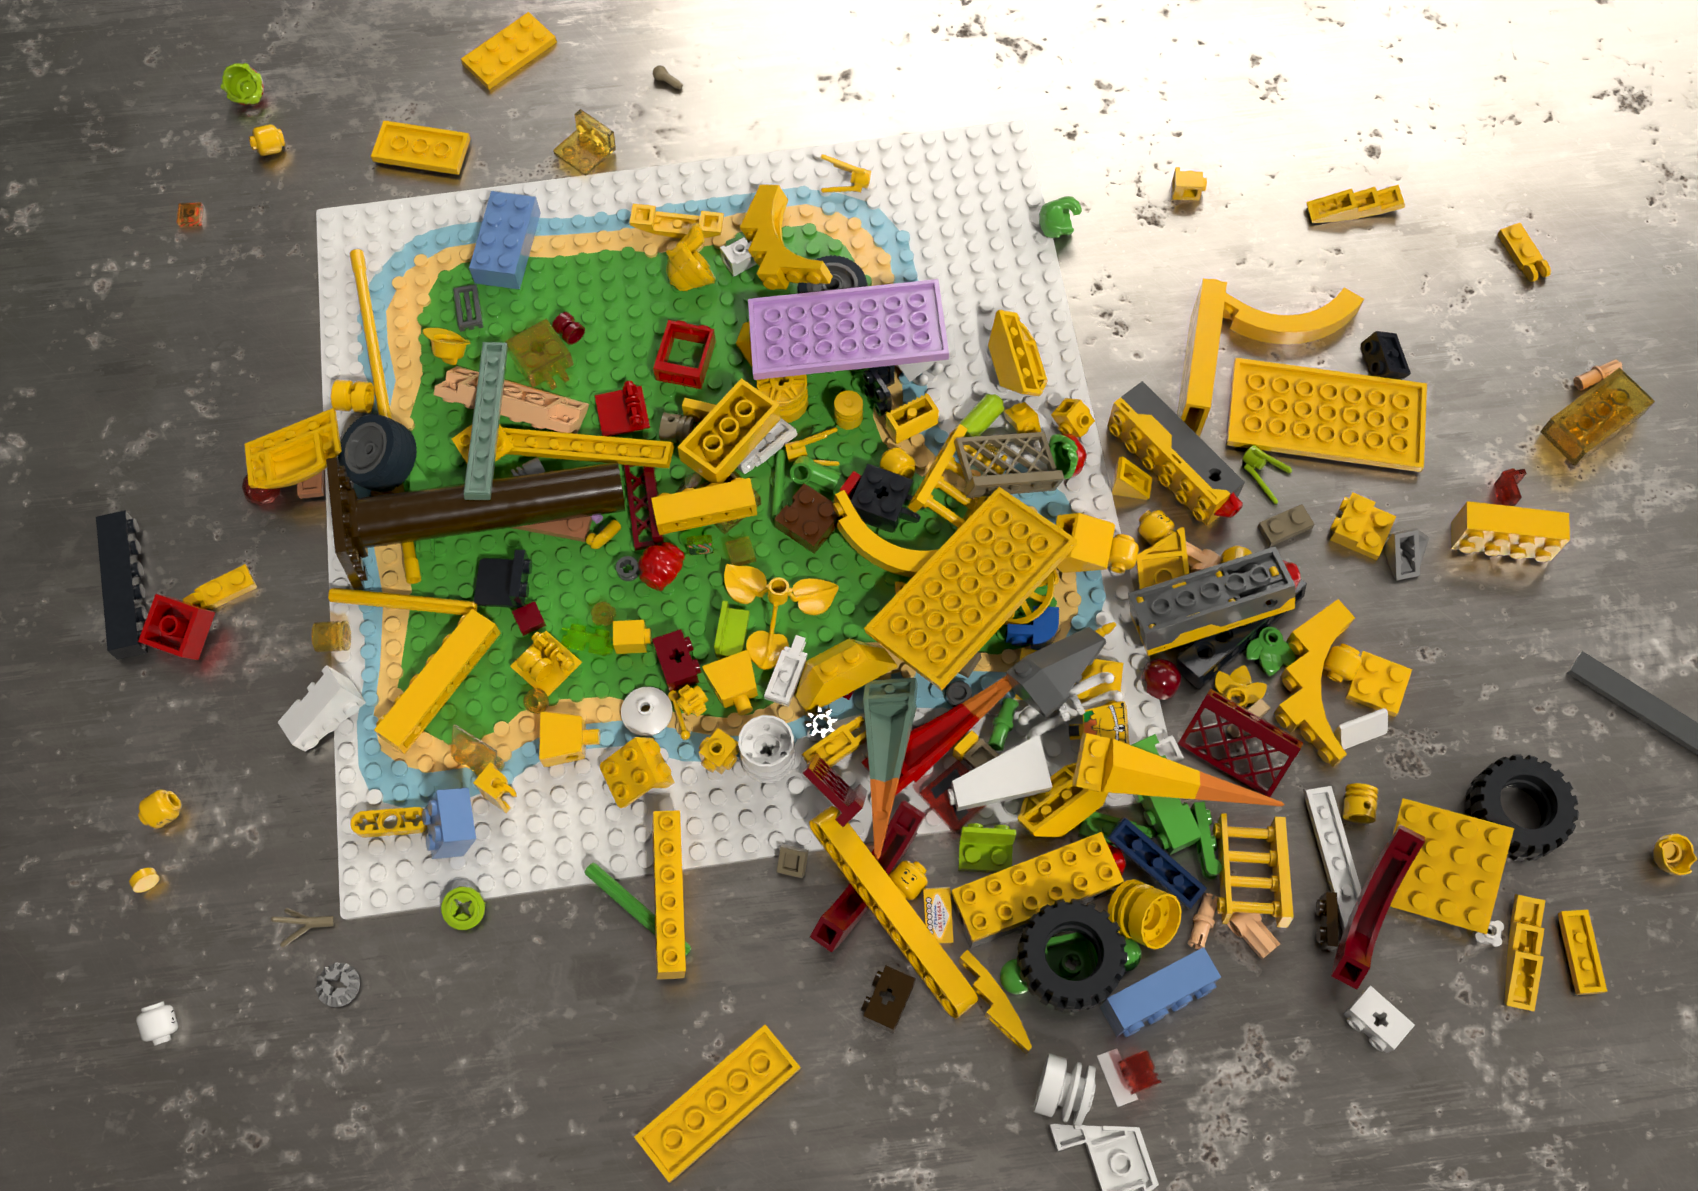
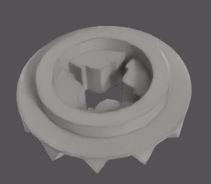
M335 962L333 965L324 967L323 972L317 976L315 990L318 999L331 1007L344 1006L356 997L360 988V978L357 971L347 963ZM341 977L340 982L347 986V988H337L334 992V987L328 981H337Z

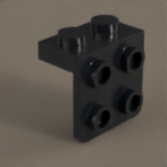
M895 365L864 368L862 372L865 380V385H863L864 393L868 399L872 398L877 414L883 416L886 420V413L892 410V396L887 387L895 384Z
M515 550L514 559L483 558L480 560L474 602L477 606L511 608L525 606V599L529 596L528 576L532 573V560L528 558L526 551Z

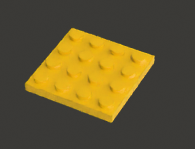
M1402 798L1393 835L1400 824L1424 836L1425 843L1407 871L1390 907L1487 934L1514 828Z

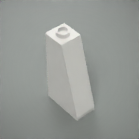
M1040 735L1023 742L953 780L951 789L947 790L950 804H955L956 811L1049 792L1052 788V783Z

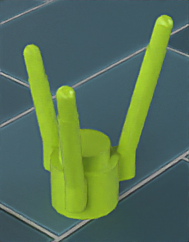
M1253 445L1243 456L1242 461L1246 463L1244 469L1253 476L1272 502L1278 504L1274 494L1254 469L1261 470L1267 462L1287 473H1291L1292 468L1267 455L1257 446Z

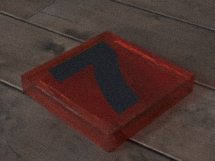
M959 760L919 793V796L954 834L987 806L956 811L955 804H950L947 790L951 789L952 781L969 772Z

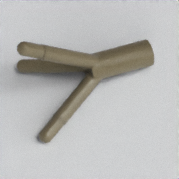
M286 908L284 912L295 918L271 917L272 922L305 925L281 942V947H285L310 928L334 926V916L308 917L289 908Z

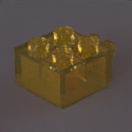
M547 319L505 341L511 358L532 388L545 381L551 390L555 389L557 386L552 377L559 374L564 383L569 381L565 369L574 365L571 354Z

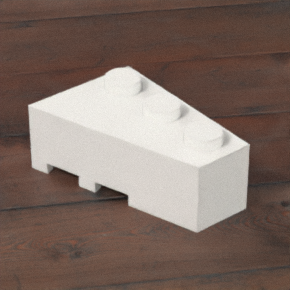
M328 665L322 669L324 675L316 684L311 682L307 687L309 692L303 700L297 699L278 721L291 744L305 752L315 747L319 740L336 730L340 723L349 716L356 714L360 707L366 703L353 682Z

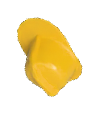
M442 328L423 329V334L431 340L433 355L450 365H456L458 359L463 358L466 345L471 344L470 341L465 340L450 330Z

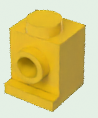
M1175 167L1172 178V200L1199 201L1202 191H1206L1207 178L1203 177V172L1180 171V167Z

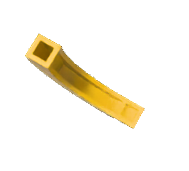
M1344 287L1331 302L1317 310L1298 315H1277L1252 308L1226 293L1223 318L1233 321L1230 327L1231 330L1257 341L1286 345L1302 344L1324 338L1344 327L1357 314L1364 298Z
M845 490L835 494V503L832 504L838 517H843L838 520L837 528L851 547L872 564L894 574L913 577L939 550H910L883 540L861 520Z

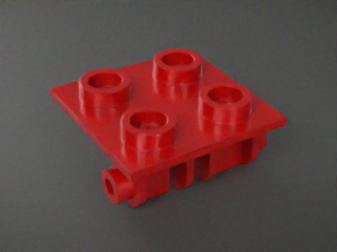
M626 381L622 388L623 390L595 395L602 436L609 437L650 428L642 386L637 387L633 381Z

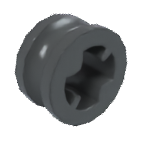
M622 557L616 564V570L621 580L633 581L638 577L640 571L637 560L633 557ZM626 565H631L633 571L629 570L630 573H624L623 567L627 568Z

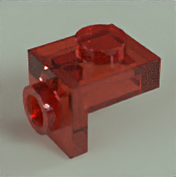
M1512 468L1505 470L1494 483L1496 497L1502 505L1515 506L1522 498L1517 484L1527 474L1525 469L1516 470Z

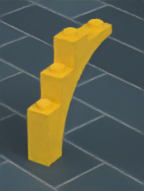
M759 185L739 228L749 242L752 241L748 251L754 261L760 265L757 275L763 282V285L770 290H786L790 282L830 284L833 276L823 261L801 257L785 247L782 238V221L788 198L779 185Z
M1339 599L1292 631L1288 637L1289 647L1300 658L1286 667L1280 677L1283 685L1289 691H1293L1294 695L1281 703L1274 712L1276 720L1281 727L1287 728L1290 733L1299 728L1303 738L1307 742L1312 743L1318 750L1320 758L1332 767L1340 763L1347 753L1335 738L1326 719L1321 695V677L1324 661L1331 644L1355 619Z

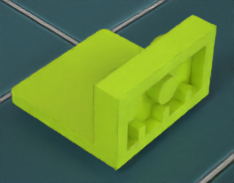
M970 823L967 824V827L963 826L959 839L958 871L996 873L1012 867L1013 843L1016 837V830L1010 829L1007 825L983 828L982 824Z

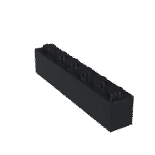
M126 510L97 516L96 527L107 651L117 660L148 653L147 645L138 642L148 616L146 608L143 606V598L146 597L144 586L141 584L143 567L139 562L138 555L141 554V546L136 535L139 532L138 522Z

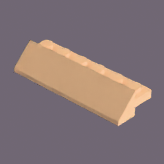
M459 366L448 370L446 380L435 386L434 395L442 397L443 401L450 403L458 402L464 404L467 408L474 409L479 372ZM504 380L500 415L509 417L514 422L529 423L531 426L539 429L547 428L554 432L578 434L589 404Z

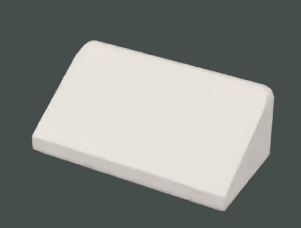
M1383 708L1340 724L1333 734L1343 749L1382 736L1388 731V711Z

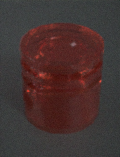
M1148 1050L1134 1054L1117 1063L1125 1082L1128 1081L1129 1083L1127 1087L1128 1089L1131 1088V1095L1162 1083L1161 1079H1157L1159 1076L1158 1072H1154L1156 1067Z

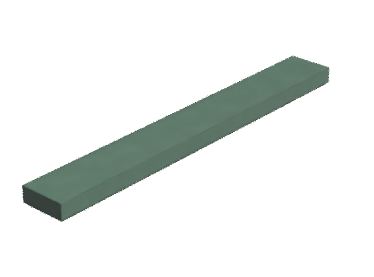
M483 342L464 487L465 500H491L508 353L507 343Z

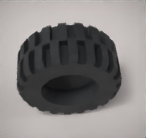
M1517 754L1509 758L1502 757L1491 763L1471 782V787L1467 790L1465 796L1468 801L1464 804L1465 812L1470 813L1471 817L1514 828L1507 857L1511 855L1513 861L1520 862L1525 859L1528 861L1537 860L1564 844L1568 840V836L1574 832L1576 828L1574 822L1579 817V811L1574 809L1578 805L1576 795L1572 796L1571 790L1574 789L1571 783H1566L1563 780L1562 776L1564 774L1559 769L1554 771L1550 768L1552 766L1551 763L1545 760L1540 763L1537 761V757L1531 755L1523 759L1521 754ZM1503 788H1518L1528 793L1536 801L1541 813V823L1538 829L1520 827L1507 817L1500 799Z
M1062 899L1055 901L1054 905H1045L1037 914L1034 913L1029 919L1018 943L1017 966L1020 967L1022 981L1028 984L1027 990L1032 996L1036 994L1041 998L1039 1002L1046 1006L1048 1004L1055 1006L1054 1010L1063 1012L1064 1009H1069L1072 1013L1080 1012L1081 1009L1086 1008L1089 1010L1096 1007L1097 1004L1104 1002L1111 995L1125 973L1124 966L1127 962V952L1124 951L1126 946L1125 937L1120 936L1118 932L1121 928L1116 921L1112 923L1108 919L1110 916L1108 912L1104 909L1102 912H1099L1095 909L1096 904L1089 901L1087 905L1080 904V899H1071L1070 902L1066 903ZM1061 931H1074L1090 940L1095 947L1098 960L1094 972L1089 977L1081 981H1070L1061 978L1052 971L1046 961L1045 949L1053 935Z

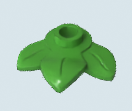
M1274 627L1262 629L1259 632L1258 638L1250 641L1246 648V658L1248 660L1259 659L1262 668L1268 676L1275 674L1282 664L1289 666L1296 661L1294 652L1288 643L1283 641L1281 632ZM1269 635L1274 638V643L1269 640Z

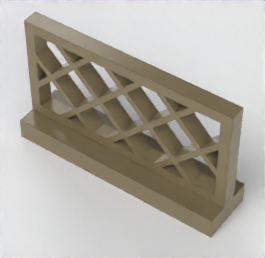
M1045 432L956 438L954 441L967 484L964 488L966 498L990 496L998 487H1001L1010 494L1055 491L1064 480L1062 470L1056 469ZM1039 440L1041 451L1039 452L1028 444L1029 441ZM1014 442L1021 447L1019 453H1016L1006 444ZM991 443L1000 450L995 455L984 447L985 444ZM963 445H970L976 449L977 453L973 457L967 453ZM1023 450L1036 457L1033 463L1021 456ZM1002 451L1014 459L1011 465L998 457ZM979 453L992 460L988 467L976 459ZM1038 459L1047 465L1049 471H1042L1035 466ZM1017 461L1028 468V471L1021 473L1013 465ZM994 462L1006 470L1005 474H998L990 469ZM973 464L983 471L984 474L982 476H972L970 466Z

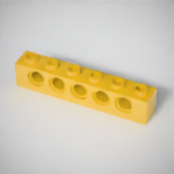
M680 810L653 811L657 980L684 978L686 973Z

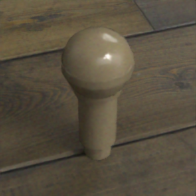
M658 65L653 69L652 74L656 80L665 81L679 90L683 87V84L670 75L664 66Z

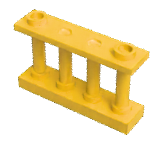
M961 424L949 434L907 508L915 513L922 506L930 508L957 527L956 531L981 506L986 497L966 498L963 492L945 481V477L942 475L945 469H950L965 480L961 465L953 457L956 451L955 439L964 437L968 430ZM963 445L964 450L974 457L977 450L970 445ZM981 453L976 457L977 460L987 467L992 462V460ZM1002 455L1000 458L1003 461H1006L1008 457L1006 455ZM995 462L990 468L998 474H1003L1005 471ZM934 488L941 489L968 508L963 519L933 499L934 496L931 493Z
M1221 813L1218 822L1213 824V835L1217 839L1218 860L1222 864V871L1219 873L1220 897L1217 899V913L1222 915V924H1228L1233 912L1272 914V917H1276L1277 927L1288 928L1294 915L1286 817L1275 816L1271 825L1267 826V828L1227 826V814ZM1228 837L1266 839L1267 842H1270L1271 850L1268 853L1229 851ZM1230 862L1268 864L1269 867H1272L1273 875L1270 878L1230 876ZM1231 887L1270 889L1271 892H1274L1275 901H1272V903L1232 901Z

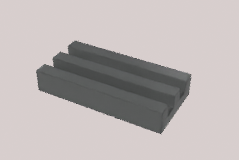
M477 284L453 288L460 332L465 331V328L473 330L475 326L484 328ZM469 291H473L477 320H473ZM463 292L468 319L466 322L463 319L460 293Z

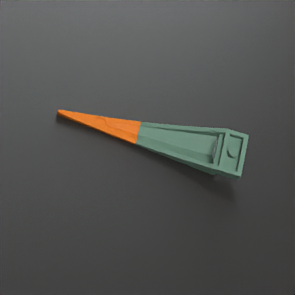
M916 678L873 680L865 684L863 704L870 773L874 853L877 860L881 855L917 708L918 684Z

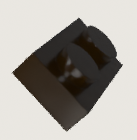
M1325 892L1316 902V914L1320 916V926L1317 928L1316 937L1317 942L1321 943V951L1332 952L1339 947L1337 892Z

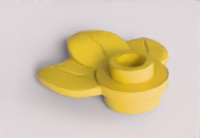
M1245 665L1235 669L1230 676L1218 671L1215 678V687L1218 692L1229 700L1232 697L1239 700L1238 705L1246 708L1248 704H1255L1266 693L1267 685L1261 682L1252 683L1250 673Z

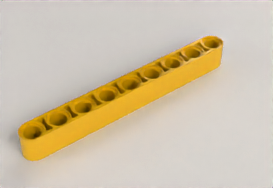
M829 806L809 821L813 834L945 1011L951 1017L958 1019L977 1003L978 997L976 992L851 825L847 823L842 827L835 820L838 809L835 806Z

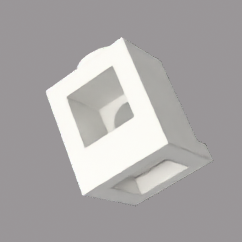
M744 237L727 247L724 245L720 247L722 261L733 277L757 264L748 251L752 241L747 242Z

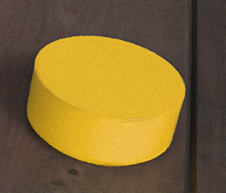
M143 868L131 876L129 884L134 892L142 893L153 888L158 883L159 876L154 868Z

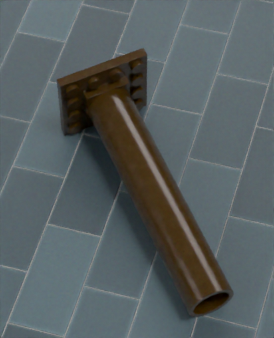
M337 457L326 459L335 553L354 590H365L364 581H368L367 568L363 566L362 558L368 556L367 548L625 511L618 462L493 479L491 500H465V483L358 498L355 489L351 486L350 478L347 477L345 466H340Z

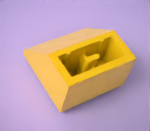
M1082 513L1057 515L1055 525L1077 539V545L1057 568L1062 573L1107 570L1115 524Z

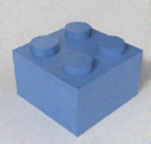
M469 788L436 790L431 800L428 801L426 808L422 811L423 824L427 825L428 828L426 848L428 851H431L432 859L464 856L476 840Z

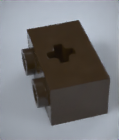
M885 965L883 972L878 970L872 982V986L876 987L872 997L866 996L861 1007V1011L864 1012L863 1021L894 1034L915 985L916 978ZM887 992L892 994L891 999L893 1002L888 1001L887 1005L882 1003L883 998L881 995L886 996Z

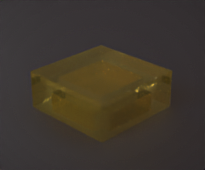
M749 536L725 542L731 565L741 566L756 562Z

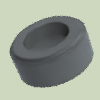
M962 681L951 683L946 691V700L952 707H956L972 697L970 686Z

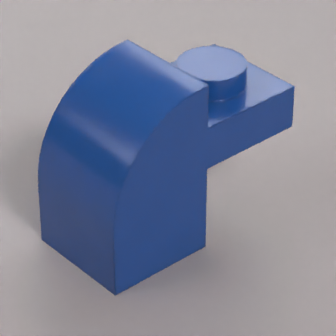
M1033 606L1032 613H1033L1039 606ZM1047 607L1039 617L1031 621V625L1008 624L1006 643H1012L1015 646L1031 644L1032 650H1040L1051 645L1056 637L1059 626V607Z

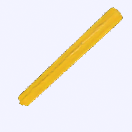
M332 588L328 592V600L336 603L456 615L468 614L471 609L477 612V604L473 601Z

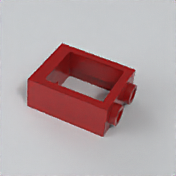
M668 320L653 367L655 379L702 390L716 343L714 329L706 325L697 326L680 320ZM675 339L706 344L698 369L667 363Z

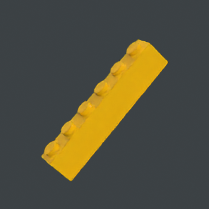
M473 609L468 614L463 615L453 633L448 634L444 638L442 646L436 654H432L427 659L423 670L411 679L406 691L396 697L393 707L389 712L379 718L374 729L378 736L405 754L501 633L497 625Z

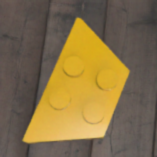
M1184 527L1177 529L1137 555L1136 565L1139 590L1189 574Z

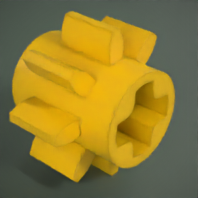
M687 684L678 691L680 698L676 702L685 715L689 716L692 713L698 717L707 710L705 703L709 700L698 685L692 688Z

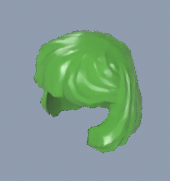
M1064 196L1042 206L1039 212V225L1046 237L1059 238L1060 235H1071L1074 232L1069 210L1072 211L1074 216L1080 215L1082 208L1079 201L1072 196Z

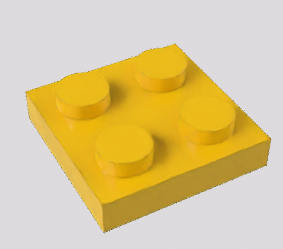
M1362 651L1360 654L1362 664L1354 679L1351 680L1346 699L1375 710L1387 709L1388 715L1396 717L1412 669Z

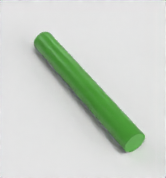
M782 449L776 452L771 514L773 519L782 510L786 451Z

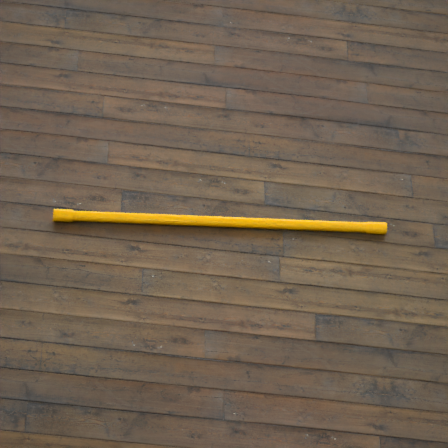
M355 249L350 252L352 271L355 275L378 414L392 419L366 275L367 268L364 252L360 249ZM402 483L399 487H396L392 490V493L405 492L404 484ZM414 542L401 543L406 582L408 584L419 583L422 579Z

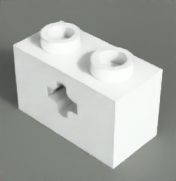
M1371 985L1364 989L1343 1013L1348 1018L1347 1022L1353 1029L1358 1032L1362 1031L1370 1038L1369 1042L1374 1048L1386 1053L1395 1050L1415 1026ZM1375 1017H1378L1380 1019L1378 1022L1379 1026H1376L1374 1024L1376 1020Z

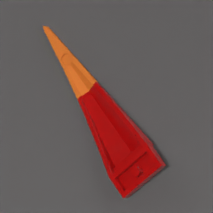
M1007 675L960 705L911 731L895 796L912 781L916 783L1012 689ZM867 757L861 763L869 772V760Z

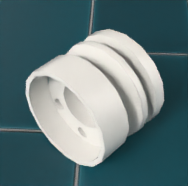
M762 715L751 719L743 726L739 734L738 747L743 769L749 777L761 783H773L786 777L795 764L794 736L786 722L775 716Z
M1048 1053L1040 1077L1033 1112L1052 1117L1057 1106L1063 1107L1062 1121L1067 1122L1073 1110L1075 1111L1073 1124L1082 1126L1094 1098L1096 1068L1088 1065L1084 1077H1081L1082 1063L1077 1062L1072 1073L1066 1072L1067 1058Z

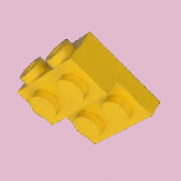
M1352 492L1349 498L1344 497L1338 509L1342 511L1340 518L1335 517L1330 527V530L1333 531L1330 540L1377 560L1396 516L1374 507L1375 501Z

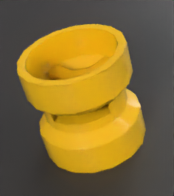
M536 647L527 649L519 658L517 664L523 671L530 672L531 678L536 682L543 681L554 668V663L549 658H543L541 651Z

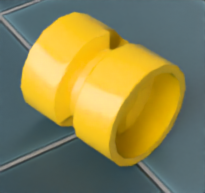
M337 379L334 381L331 390V403L336 411L349 412L352 409L354 412L370 413L372 411L375 392L371 382L356 381L353 384L350 380Z

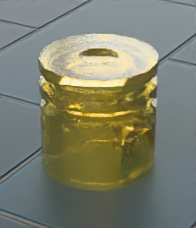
M348 621L314 622L312 627L314 650L316 652L348 651L351 645V630Z

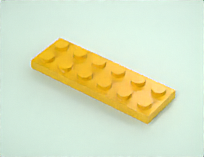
M765 1024L635 1135L634 1138L667 1181L671 1183L796 1074L801 1067Z

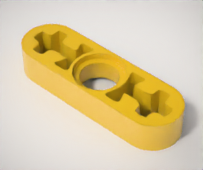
M421 807L360 811L352 817L350 822L351 829L363 838L419 834L428 829L427 825L423 824V821H419L418 826H415L413 822H404L403 815H405L404 817L407 820H414L418 814L422 818L423 808ZM389 816H396L398 819L397 825L392 829H386L384 827L385 819ZM363 819H366L369 823H377L379 829L377 830V827L371 824L366 825L365 830H362L358 824H362Z

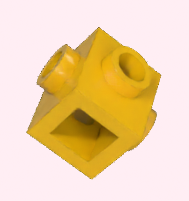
M1065 398L1051 414L1062 434H1072L1080 438L1088 432L1089 427L1095 422L1090 414V409L1081 399Z
M719 728L716 729L710 738L706 737L699 746L701 765L712 773L716 770L722 775L726 769L730 770L737 761L736 755L739 753L738 741Z

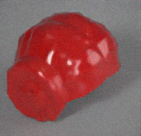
M668 542L646 548L638 561L640 580L652 589L663 591L682 569L685 559L684 552Z

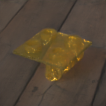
M456 724L453 725L451 757L456 763L466 766L474 771L477 776L482 773L490 762L497 767L499 772L503 770L505 763L502 762L501 757L497 756V750Z

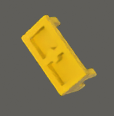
M492 762L487 765L473 782L485 799L507 814L511 808L501 797L504 793H510L511 796L517 797V793L508 785L507 778L499 772Z

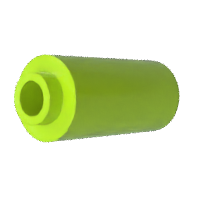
M986 394L959 423L968 429L964 437L981 436L1004 411L1003 400L998 395Z

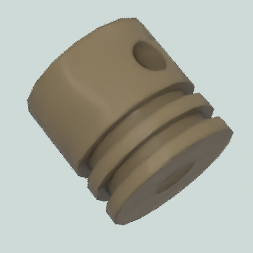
M664 412L659 428L660 441L679 442L681 444L694 430V417L690 416L688 418V416L684 415L682 418V415Z

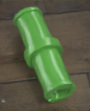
M1003 699L998 717H995L992 725L994 728L987 744L995 751H1003L1007 735L1013 729L1014 724L1012 721L1019 706V703L1014 699Z

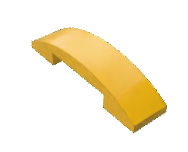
M633 203L629 223L630 226L642 231L673 238H683L690 231L693 224L698 223L702 228L704 238L721 235L724 213L701 211V215L697 216L656 211V206Z

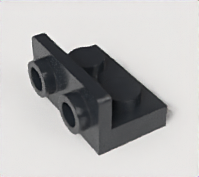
M1375 331L1361 342L1360 345L1371 376L1405 379L1411 374L1397 333Z

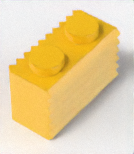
M925 393L924 396L921 395L920 398L917 397L916 400L912 399V402L908 401V404L895 408V411L887 412L886 430L894 443L898 444L937 425L939 410L930 395Z

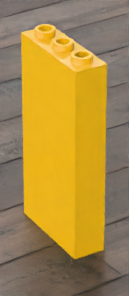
M1205 278L1202 280L1190 316L1177 415L1199 437L1211 409L1227 282Z

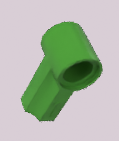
M809 456L798 457L790 469V476L794 482L798 484L807 483L833 494L841 474L815 463ZM804 466L808 473L799 472L797 467Z

